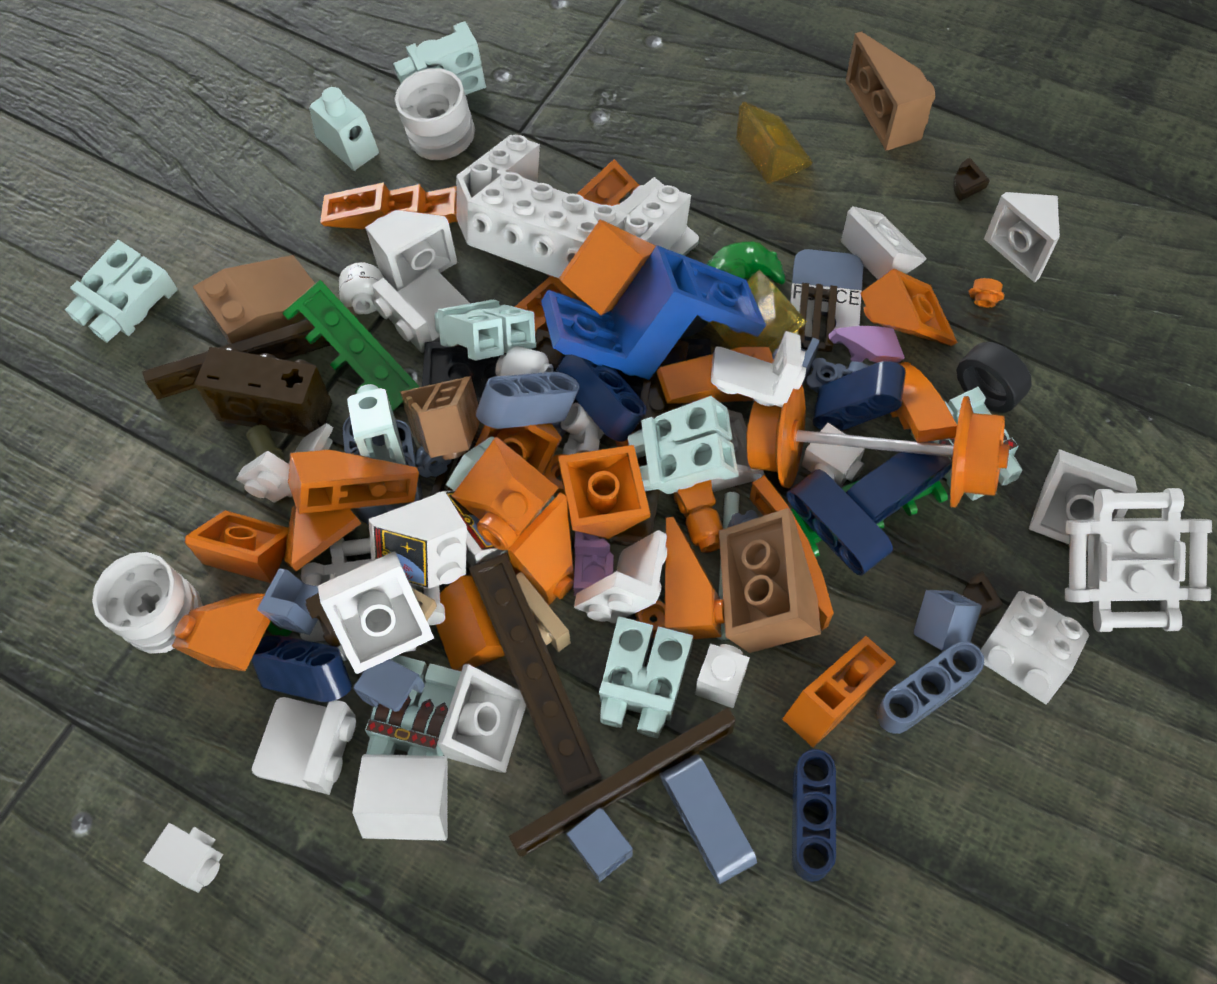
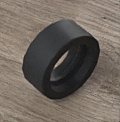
M982 342L974 346L956 368L957 380L964 392L979 387L986 397L985 406L992 412L1006 413L1013 410L1027 395L1032 386L1031 375L1023 361L1008 348L994 342ZM987 372L993 375L1000 383L995 381Z

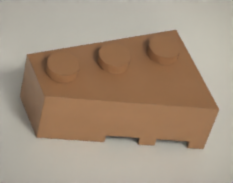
M471 376L400 391L412 434L430 458L442 456L444 460L455 459L463 456L466 453L465 451L469 450L480 424L476 417L478 401Z

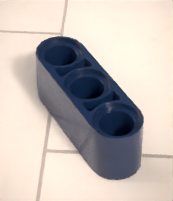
M571 354L565 355L556 372L573 377L578 382L579 390L575 399L603 433L615 441H626L647 412L644 402L614 368L596 365L590 360Z
M891 361L877 362L822 385L818 389L813 425L822 430L829 423L842 431L900 409L906 377L905 368Z
M899 452L856 482L846 493L878 524L943 478L952 469V461L946 456Z
M816 469L786 493L788 502L795 512L845 565L857 575L862 576L893 551L892 543L884 531L823 470Z
M269 635L262 637L251 659L260 685L265 689L320 702H330L345 696L352 687L340 650L335 646L280 635Z
M812 749L803 753L793 772L792 864L796 874L803 880L810 882L819 881L824 878L832 869L836 860V767L832 757L819 749ZM809 764L817 765L822 769L824 779L822 781L810 780L805 775L803 767ZM806 806L819 808L824 815V822L817 825L810 823L804 817L803 808ZM810 848L818 850L824 857V867L820 869L809 867L803 859V851Z

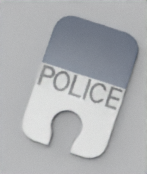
M811 249L802 250L796 254L793 265L789 307L793 325L789 332L797 334L802 283H809L811 288H816V284H822L823 289H830V285L837 286L834 330L837 328L859 326L863 262L858 256L850 253ZM808 297L805 340L811 341L815 300L812 297ZM822 299L821 315L827 316L828 299Z

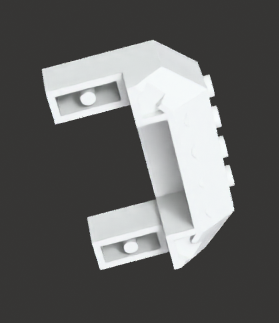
M509 135L457 175V221L467 245L556 278L561 276L600 219L651 244L669 249L686 232L691 199L690 194L681 192L674 186L659 185L630 214L615 210L610 205H600L586 200L578 194H568L552 188L549 184L536 182L538 181L540 144L529 141L521 135Z

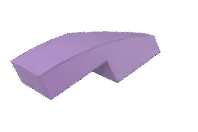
M853 326L837 328L828 335L834 344L837 342L843 343L849 349L852 361L862 362L868 358L872 362L891 361L899 363L905 358L895 331L892 328Z
M575 531L574 596L585 588L613 574L614 555L610 552V544L604 538L599 539L597 536Z

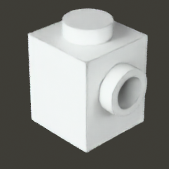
M829 423L820 431L823 433L844 434ZM810 443L806 448L802 466L810 472L816 469L823 470L842 487L846 480L853 482L862 471L865 464L861 462V458L865 448Z
M710 644L697 680L695 695L734 708L750 657L744 656L740 649L728 644H721L720 647Z
M168 823L143 862L181 885L199 893L201 888L210 884L217 875L220 868L219 861L223 854L211 847L216 839L196 827H193L188 834L173 824Z

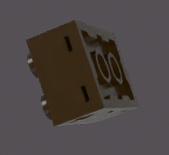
M209 347L194 384L211 412L214 413L213 415L217 421L249 427L266 425L270 431L302 437L309 435L326 423L333 403L317 366L305 360H295L294 362L282 360L266 353L260 355L249 354L233 347H226L225 349Z

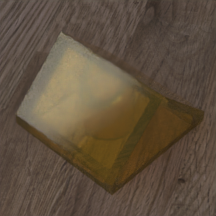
M745 101L740 105L736 139L767 184L810 167L813 163L781 117Z
M759 270L747 281L766 324V327L757 337L746 332H736L727 325L712 321L710 324L732 349L738 347H769L772 354L775 349L779 348L786 331L795 333L807 321L781 291Z

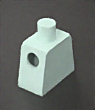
M329 87L325 89L322 96L311 103L309 109L316 138L353 171L379 153L365 114L346 98L339 88Z
M372 384L360 387L356 395H352L347 399L353 435L360 455L406 465L397 423L386 390L379 389ZM384 434L386 444L382 446L374 445L372 437Z

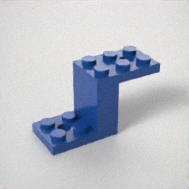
M656 245L611 312L600 315L587 303L548 290L541 300L553 349L565 355L572 354L590 360L596 365H605L621 370L627 375H636L648 380L696 315L705 321H716L727 325L736 332H746L757 337L766 327L747 280Z

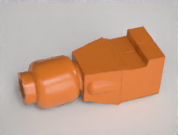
M708 480L697 483L692 487L679 489L677 492H674V500L680 512L686 517V525L693 544L699 546L703 553L718 550L720 548L719 530H722L723 526L717 510L712 508L716 504L712 490V481Z

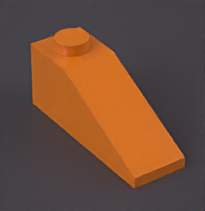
M738 347L730 349L769 363L774 361L769 347ZM713 354L663 366L657 370L667 404L692 403L712 396L719 402L755 400L739 393H724L711 383Z
M334 450L290 453L288 485L299 514L409 503L415 501L419 471L417 467Z
M674 517L666 518L665 628L693 635V639L722 637L721 624L725 623L723 599H720L687 537Z
M865 636L802 691L782 720L814 748L896 664V661Z

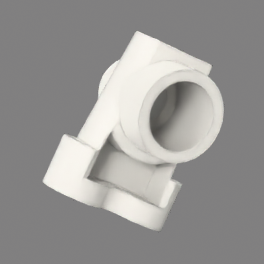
M573 403L567 418L561 422L562 429L570 433L562 454L570 455L599 450V439L603 436V431L580 404Z

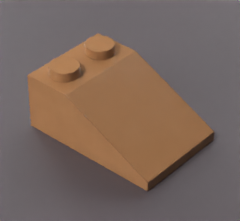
M855 33L846 83L883 147L887 151L922 140L931 106L935 100V89L932 83L928 82L922 71L865 33Z
M290 255L225 268L194 285L193 288L205 310L229 344L296 324L305 319L299 312L293 318L287 320L283 312L315 283L295 256Z
M789 508L719 530L726 638L748 653L821 634L817 594L792 511Z

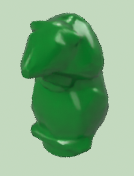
M748 241L727 245L720 249L707 263L709 266L742 279L764 280L767 277L781 285L786 282L782 264L778 259L777 253L769 251L759 242Z

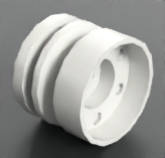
M425 69L415 72L406 78L397 89L395 103L411 148L419 156L429 160H445L455 157L467 149L474 138L475 126L461 80L453 72L444 69Z
M148 552L131 553L115 560L103 571L94 587L92 599L95 615L107 628L122 636L124 640L131 643L135 648L150 654L166 653L175 649L171 646L176 638L174 631L178 622L183 616L188 615L190 610L202 607L199 592L163 558Z

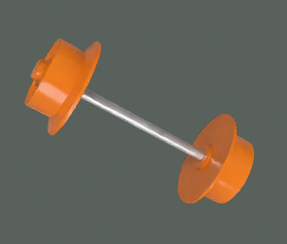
M802 385L799 390H792L788 402L784 403L783 407L776 405L764 406L754 401L746 432L747 458L750 468L778 472L779 481L783 488H790L796 478L803 442L952 457L950 502L951 507L955 508L964 493L996 495L1000 468L1007 469L1010 445L1003 444L1005 416L973 413L969 396H964L962 400L954 445L805 431L806 405Z

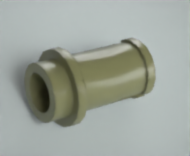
M257 425L248 430L246 437L256 455L255 459L266 451L282 460L284 459L282 450L276 447L270 430L266 425Z

